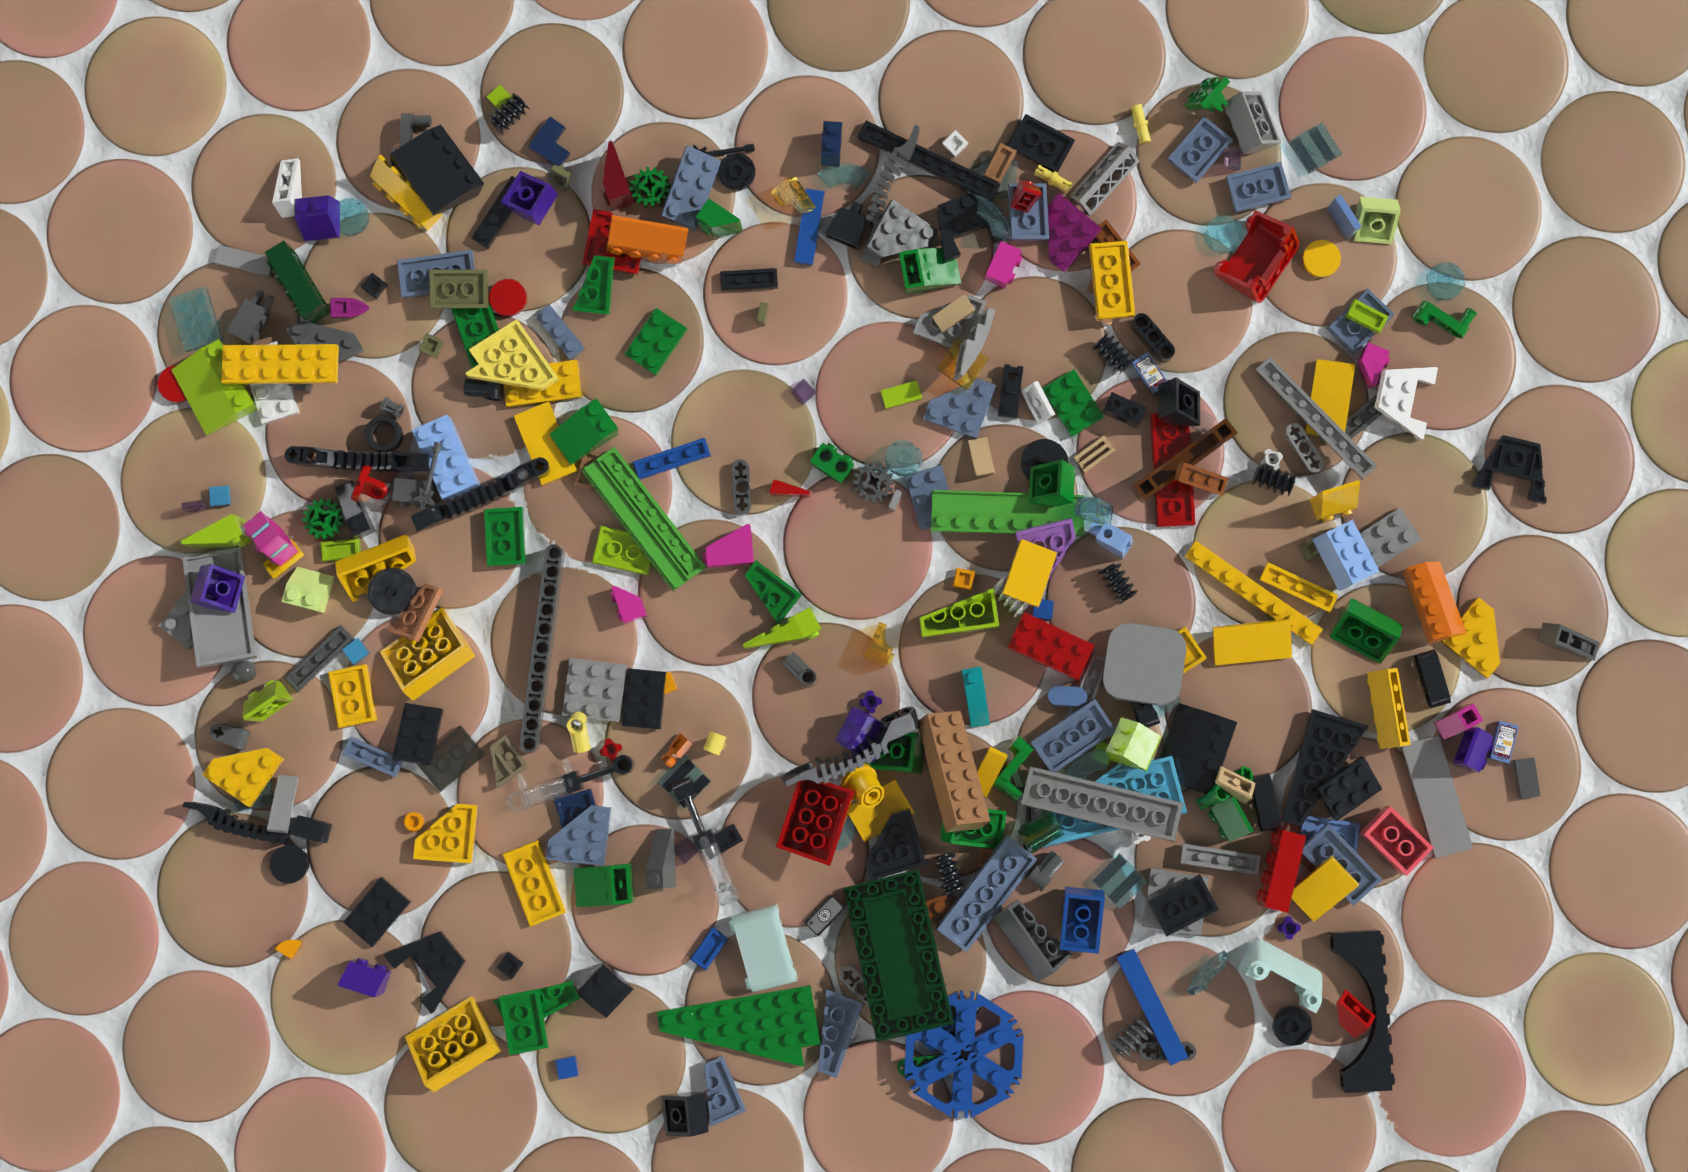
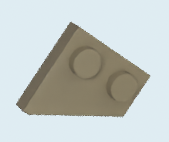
M507 735L490 746L497 788L502 787L529 767Z

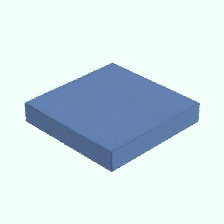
M1342 195L1336 197L1327 207L1329 214L1346 240L1353 237L1361 228L1359 221Z

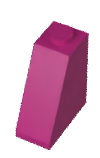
M746 524L707 546L706 552H703L704 564H707L708 568L753 564L751 525Z

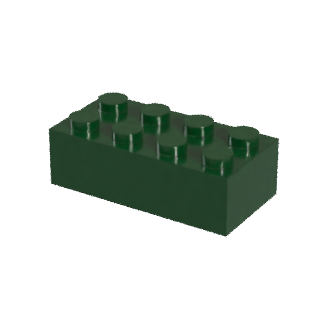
M283 240L265 251L268 257L265 259L267 264L277 273L275 275L277 281L286 289L284 292L288 299L292 300L296 305L294 309L300 317L302 316L305 321L308 320L311 323H316L330 314V308L297 253L287 242Z

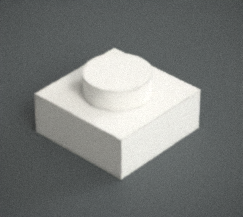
M956 130L942 142V146L954 158L969 144Z

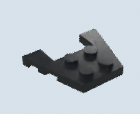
M972 193L937 205L936 210L941 233L944 263L960 258L961 253L954 241L958 237L986 227L994 244L1010 238V233Z
M1500 436L1473 480L1471 487L1485 491L1490 490L1493 473L1495 472L1531 481L1527 501L1546 504L1547 498L1544 492L1545 480H1543L1541 445L1510 436Z
M442 931L383 955L394 969L411 956L435 985V988L420 1001L431 1014L436 1011L450 985L466 962Z

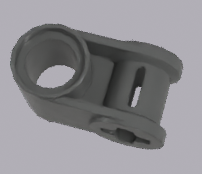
M215 724L210 729V737L231 747L245 750L251 731L227 724ZM221 729V731L224 732V735H220V733H218V730Z

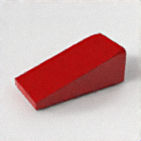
M776 479L773 480L769 492L771 496L810 497L808 490Z

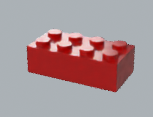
M1024 612L1007 649L1078 681L1095 645Z
M1275 829V833L1272 832L1270 837L1271 850L1267 852L1265 858L1267 863L1266 871L1263 870L1261 874L1262 888L1258 890L1256 895L1258 905L1288 913L1306 839L1305 835Z

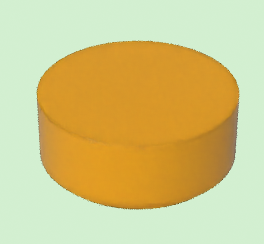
M410 812L404 818V826L409 831H418L424 825V818L418 812Z

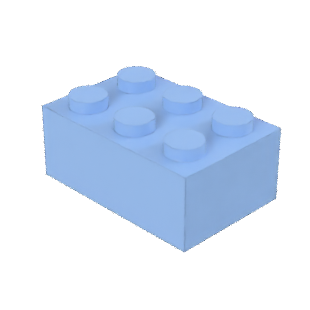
M1353 520L1312 539L1339 591L1379 572Z

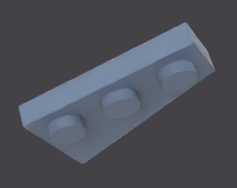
M722 1055L706 1062L705 1076L711 1127L746 1111V1107L724 1056Z

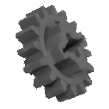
M872 462V466L865 463V469L859 467L860 474H854V477L858 479L853 481L854 485H858L854 491H860L858 497L862 498L864 496L866 503L869 499H872L873 504H875L876 499L882 502L883 496L889 497L888 491L893 492V488L890 487V485L894 484V481L890 480L893 474H887L889 468L882 469V463L879 466H876L875 462ZM873 470H874V471H879V472H881L882 474H881V475H877V474H875V473L873 472ZM866 473L867 479L861 483V479ZM871 477L872 479H874V481L878 480L877 490L872 484L869 485L871 483ZM887 482L885 489L881 492V485ZM867 490L872 491V492H874V495H870V494L866 493L865 491H867Z

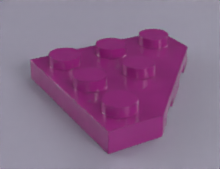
M1059 193L1047 206L1049 260L1065 273L1100 233L1102 228Z

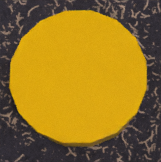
M1327 240L1312 242L1304 250L1302 256L1303 267L1307 273L1317 278L1329 277L1335 273L1341 262V255L1337 246Z

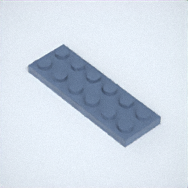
M1006 835L936 926V929L967 952L1036 862L1037 858Z

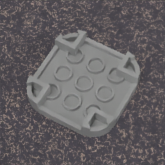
M1133 623L1117 626L1111 632L1108 640L1103 674L1106 692L1118 701L1124 700L1159 705V707H1165L1173 703L1179 697L1186 655V642L1183 636L1169 628Z

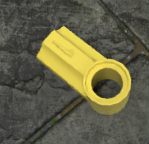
M574 712L567 722L573 750L577 753H583L591 749L586 726L587 717L582 712ZM573 720L579 721L581 725H575L573 723Z
M710 731L703 749L720 755L721 750L726 745L724 742L727 737Z

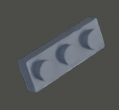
M550 304L535 315L570 360L585 350L584 346Z
M354 737L349 738L343 755L393 777H397L403 761L393 760V754Z

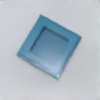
M230 486L209 487L211 507L231 505Z
M359 638L342 649L353 665H356L370 654Z

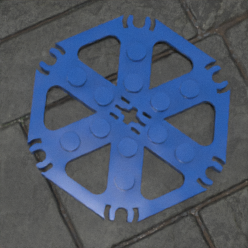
M960 990L959 999H957L958 991L948 995L950 1005L956 1007L954 1036L941 1027L906 1036L904 1076L908 1074L905 1077L906 1081L910 1079L915 1080V1083L910 1086L911 1090H915L912 1091L915 1095L950 1117L952 1109H954L953 1115L955 1118L958 1117V1112L962 1110L964 1111V1118L967 1119L969 1116L968 1110H970V1118L1010 1098L1011 1096L1006 1094L1005 1090L1010 1094H1014L1010 1084H1020L1014 1076L1022 1079L1024 1034L1021 1033V1028L1013 1030L1012 1026L1018 1021L1011 1019L1014 1018L1012 1014L976 992L974 1000L973 991H970L968 998H964V992ZM984 1006L1000 1017L1001 1021L999 1024L975 1036L976 1010L978 1007ZM918 1039L927 1042L942 1052L939 1056L918 1067L913 1064L914 1043ZM1007 1043H1012L1015 1047L1014 1066L1010 1070H1006L985 1055ZM962 1049L965 1052L969 1051V1053L966 1054V1059H964L963 1057L959 1058V1055L961 1054L960 1051ZM952 1073L951 1101L943 1103L929 1094L927 1088L930 1084ZM973 1073L997 1088L996 1095L980 1104H974L972 1102Z

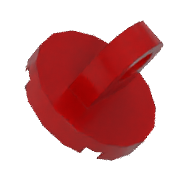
M363 466L356 487L353 489L351 500L357 503L362 494L375 499H383L388 492V487L385 483L369 477L372 469L371 466Z

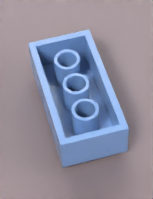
M444 415L412 430L422 454L431 455L429 469L433 457L434 442L442 443L435 465L433 480L444 501L449 498L452 500L456 496H461L481 486L451 417Z

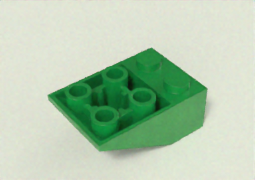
M923 248L899 252V263L905 294L961 284L957 259L944 263L943 248Z
M632 863L574 868L576 907L619 905L635 902Z

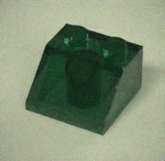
M1047 811L1038 815L1036 821L1032 823L1028 821L1021 825V829L1018 831L1031 854L1065 835L1053 813H1047Z

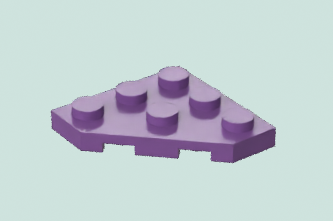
M1071 517L1015 531L1017 544L1023 539L1057 552L1050 575L1056 566L1059 565L1066 554V550L1076 538Z

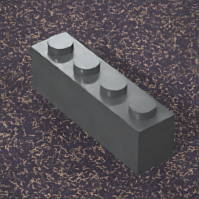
M1018 899L993 916L1038 981L1053 974L1073 956L1070 951L1060 950V941L1057 938L1053 939L1047 933L1048 929L1044 925L1038 924L1035 921V916Z

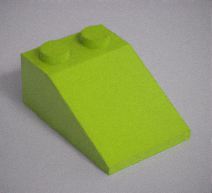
M230 514L181 540V543L194 549L242 548L248 545L252 538L247 537L244 533L246 531L243 526L246 523L245 520Z
M271 680L264 685L263 690L260 692L255 691L248 696V700L243 703L242 717L247 721L263 722L291 703L293 698L281 681Z

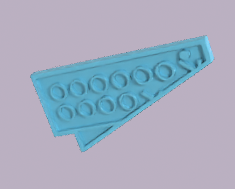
M1172 756L1157 760L1152 758L1147 772L1119 763L1095 781L1105 785L1183 803L1181 815L1187 813ZM1052 813L1030 829L1034 849L1037 850L1120 829Z

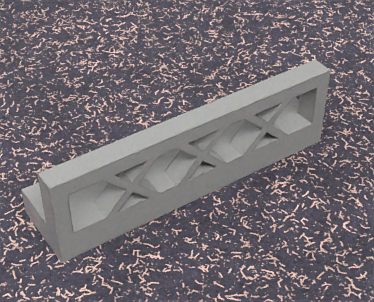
M1117 142L1070 194V200L1079 204L1087 215L1091 216L1140 162L1130 146ZM1129 155L1132 161L1128 166H1124L1125 159ZM1115 170H1119L1118 177L1112 180V173ZM1106 183V190L1099 194L1100 186ZM1091 197H1094L1093 204L1089 208L1086 202Z

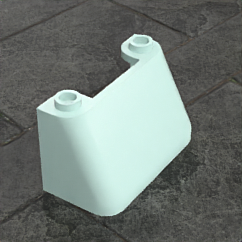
M777 903L732 916V921H729L731 932L736 933L748 978H745L746 987L748 990L751 989L752 992L790 984L798 980L783 931L782 921L779 919L780 912Z
M1257 939L1250 944L1237 970L1255 980L1265 979L1270 970L1296 984L1294 991L1299 995L1298 1004L1317 1013L1322 1003L1323 979L1321 972L1264 940Z

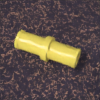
M1142 104L1134 105L1130 109L1134 119L1133 127L1137 131L1139 144L1149 143L1151 139L1147 128L1148 120H1145Z
M1039 165L1038 169L1034 172V176L1048 182L1049 186L1053 185L1065 193L1072 186V182L1060 177L1057 172L1053 173L1044 168L1042 165Z

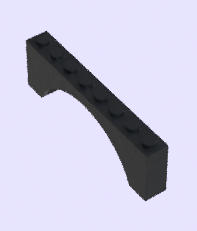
M1376 929L1329 932L1331 952L1347 960L1361 975L1369 991L1372 1013L1376 1016L1371 1024L1370 1033L1363 1049L1352 1062L1339 1070L1341 1091L1344 1093L1393 1091L1392 1085H1395V1077L1391 1073L1393 1055L1389 1049V1045L1392 1044V1037L1388 1033L1390 1015L1386 1009V1005H1389V997L1385 993L1387 975L1383 969V966L1386 965L1385 954H1382L1384 935L1381 934L1380 930Z

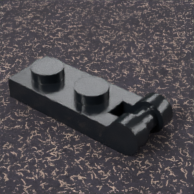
M1004 364L998 417L1017 419L1023 366L1011 367L1010 364ZM1009 374H1015L1016 380L1009 379Z

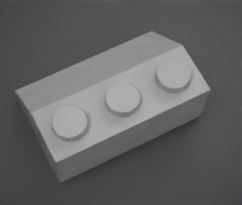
M1241 91L1226 100L1228 106H1225V111L1230 117L1232 129L1238 138L1239 147L1243 154H1254L1281 144L1262 92Z

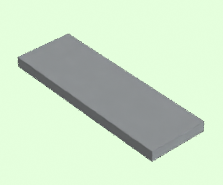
M1439 735L1411 742V745L1401 746L1429 843L1434 847L1432 849L1433 857L1439 858L1472 849L1471 839Z

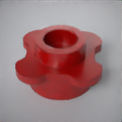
M606 739L603 748L599 751L600 755L608 757L610 761H614L618 752L622 750V745L614 743L612 739Z

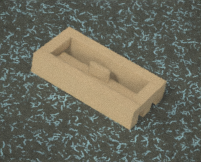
M1104 435L1073 459L1085 474L1116 450ZM1101 442L1104 443L1102 447L1097 449L1087 458H1085L1082 461L1079 460L1082 456L1091 451ZM1106 448L1109 449L1108 452L1099 457L1089 466H1087L1086 468L1084 467V464L1091 460L1093 457H1095L1097 454H1099Z

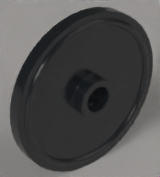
M1039 439L1030 443L1023 451L1021 469L1024 476L1030 481L1031 467L1061 459L1068 463V456L1059 443L1050 439Z
M394 567L385 568L371 578L367 589L368 599L371 605L383 614H400L410 607V601L416 595V585L413 578L406 571Z

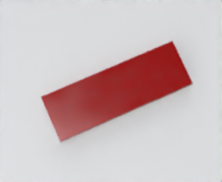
M1150 413L1154 471L1191 444L1190 426L1169 425L1158 419L1157 413ZM1174 480L1154 494L1156 527L1196 525L1193 486Z

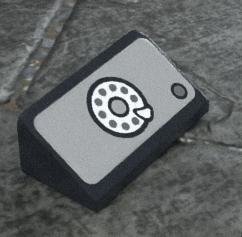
M831 894L804 923L819 937L844 911L845 907Z

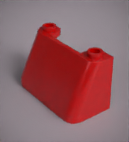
M1255 210L1252 216H1249L1246 220L1248 234L1229 262L1222 260L1216 264L1214 274L1217 278L1252 301L1261 303L1297 252L1299 239L1293 226Z

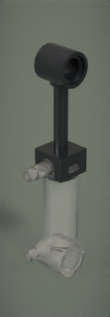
M620 755L616 757L613 765L580 776L579 771H573L568 758H565L562 761L566 774L531 787H527L523 775L518 774L517 782L520 790L509 794L506 800L507 806L513 811H521L583 790L584 782L610 773L629 774L634 769V760L630 756ZM623 759H626L629 763L626 770H622L619 767V763ZM516 796H520L522 799V804L519 807L513 803Z
M687 777L673 783L672 788L678 802L685 800L698 832L692 838L702 857L720 905L724 906L738 900V892L718 848L712 828L704 829L693 802L692 796L697 795L691 778Z

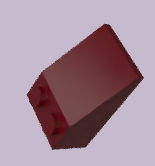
M611 140L608 142L603 177L605 189L601 191L607 206L611 205L613 211L635 203L618 154Z

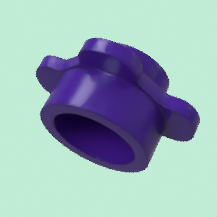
M869 690L866 692V696L860 699L859 704L861 707L868 709L869 713H874L875 708L882 704V699L875 696L874 692Z
M1286 916L1283 923L1277 926V930L1282 932L1288 940L1293 939V936L1301 929L1300 924H1296L1291 916Z

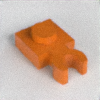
M679 733L668 747L670 749L669 752L665 753L661 760L670 768L673 767L678 757L681 759L689 751L693 743Z

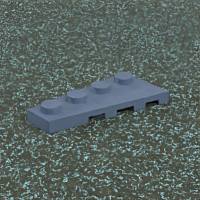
M826 989L818 1071L838 1078L864 1003Z

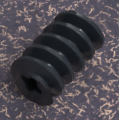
M515 93L512 94L513 100L506 99L508 106L502 103L500 104L502 110L496 108V115L489 114L490 122L502 135H504L502 128L510 129L508 123L515 125L513 118L520 120L519 113L526 115L524 108L530 110L527 104Z
M1107 333L1093 346V350L1100 348L1098 355L1105 354L1103 361L1110 360L1108 367L1115 365L1113 372L1120 371L1119 374H1121L1135 359L1128 360L1127 358L1130 353L1122 354L1125 348L1121 347L1118 349L1117 346L1120 342L1113 343L1112 341L1115 336L1107 337Z
M1263 463L1260 467L1258 465L1251 485L1259 481L1260 488L1265 483L1266 490L1273 486V493L1281 489V496L1285 492H1288L1289 496L1296 476L1291 474L1288 478L1287 471L1281 475V469L1279 468L1274 472L1273 466L1266 470V464Z
M1113 563L1098 572V574H1105L1102 580H1109L1106 587H1113L1110 593H1117L1114 600H1121L1120 605L1135 596L1138 590H1131L1134 584H1127L1130 577H1123L1126 571L1118 570L1122 564Z
M944 853L931 858L937 859L933 866L940 867L935 872L936 874H942L937 879L944 882L940 889L947 890L942 896L958 892L965 886L964 883H958L963 878L961 875H956L960 872V868H954L958 861L951 860L956 856L955 853Z

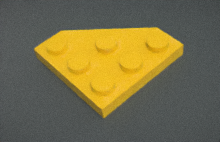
M1478 597L1461 616L1466 634L1441 642L1485 679H1488L1500 665L1494 609Z
M269 748L215 758L210 762L202 776L248 807H252L284 758Z
M456 804L451 808L449 812L415 839L413 859L472 863L478 805Z

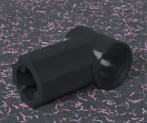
M465 379L463 386L464 395L501 401L503 384Z

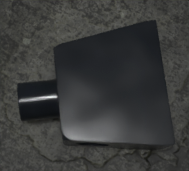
M853 201L849 210L841 207L826 229L825 237L859 251L866 223V217L860 215L863 205Z

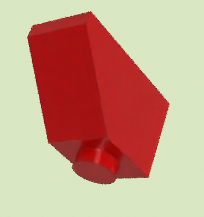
M1346 989L1336 1002L1339 1024L1353 1038L1358 1037L1369 1029L1376 1017Z

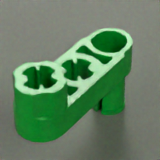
M1422 301L1411 318L1423 326H1426L1431 321L1453 336L1463 339L1469 330L1468 326L1477 315V312L1467 307L1459 321H1457L1430 302Z
M1020 736L1008 749L1016 756L993 784L1000 792L1003 791L1015 802L1023 792L1010 783V778L1034 749Z
M1242 766L1232 771L1250 781L1253 780V773L1249 767ZM1216 784L1207 795L1197 798L1196 803L1197 806L1203 803L1199 808L1204 810L1211 805H1217L1228 800L1232 795Z

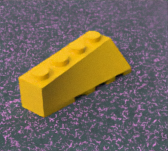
M381 154L378 156L370 174V178L374 181L372 185L379 192L383 190L387 193L385 197L392 204L396 202L400 205L399 210L406 217L410 215L414 218L412 222L419 229L423 227L428 231L443 216L442 213L433 216L408 180H405L397 169L393 166L391 167Z
M405 534L336 561V575L351 601L355 602L363 593L367 594L371 578L380 570L392 567L404 570L416 562L415 548L408 535Z

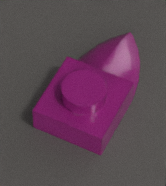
M330 298V318L355 317L369 310L368 305L357 299Z

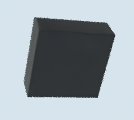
M371 273L361 288L377 300L388 284L374 273Z
M507 952L496 968L513 979L524 962L512 953Z

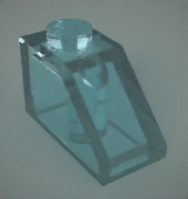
M1078 497L1074 511L1075 516L1082 520L1100 524L1105 522L1111 524L1113 506L1100 498Z

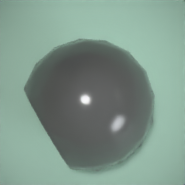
M248 660L237 661L231 669V674L236 682L254 680L256 676V668Z

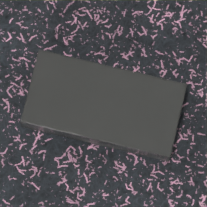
M1535 758L1513 760L1519 799L1541 796Z

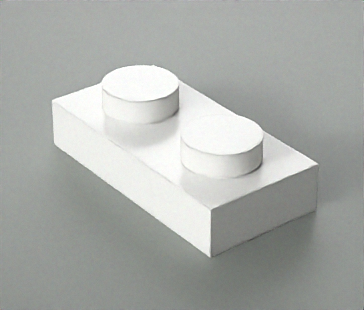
M1038 381L1021 390L1038 424L1056 415Z

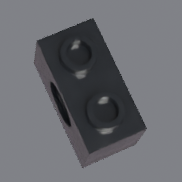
M1111 392L1102 414L1137 428L1147 407Z

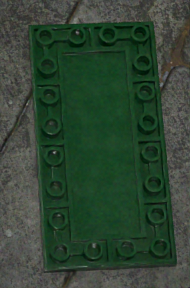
M919 869L844 887L876 1042L953 1025L954 1020Z

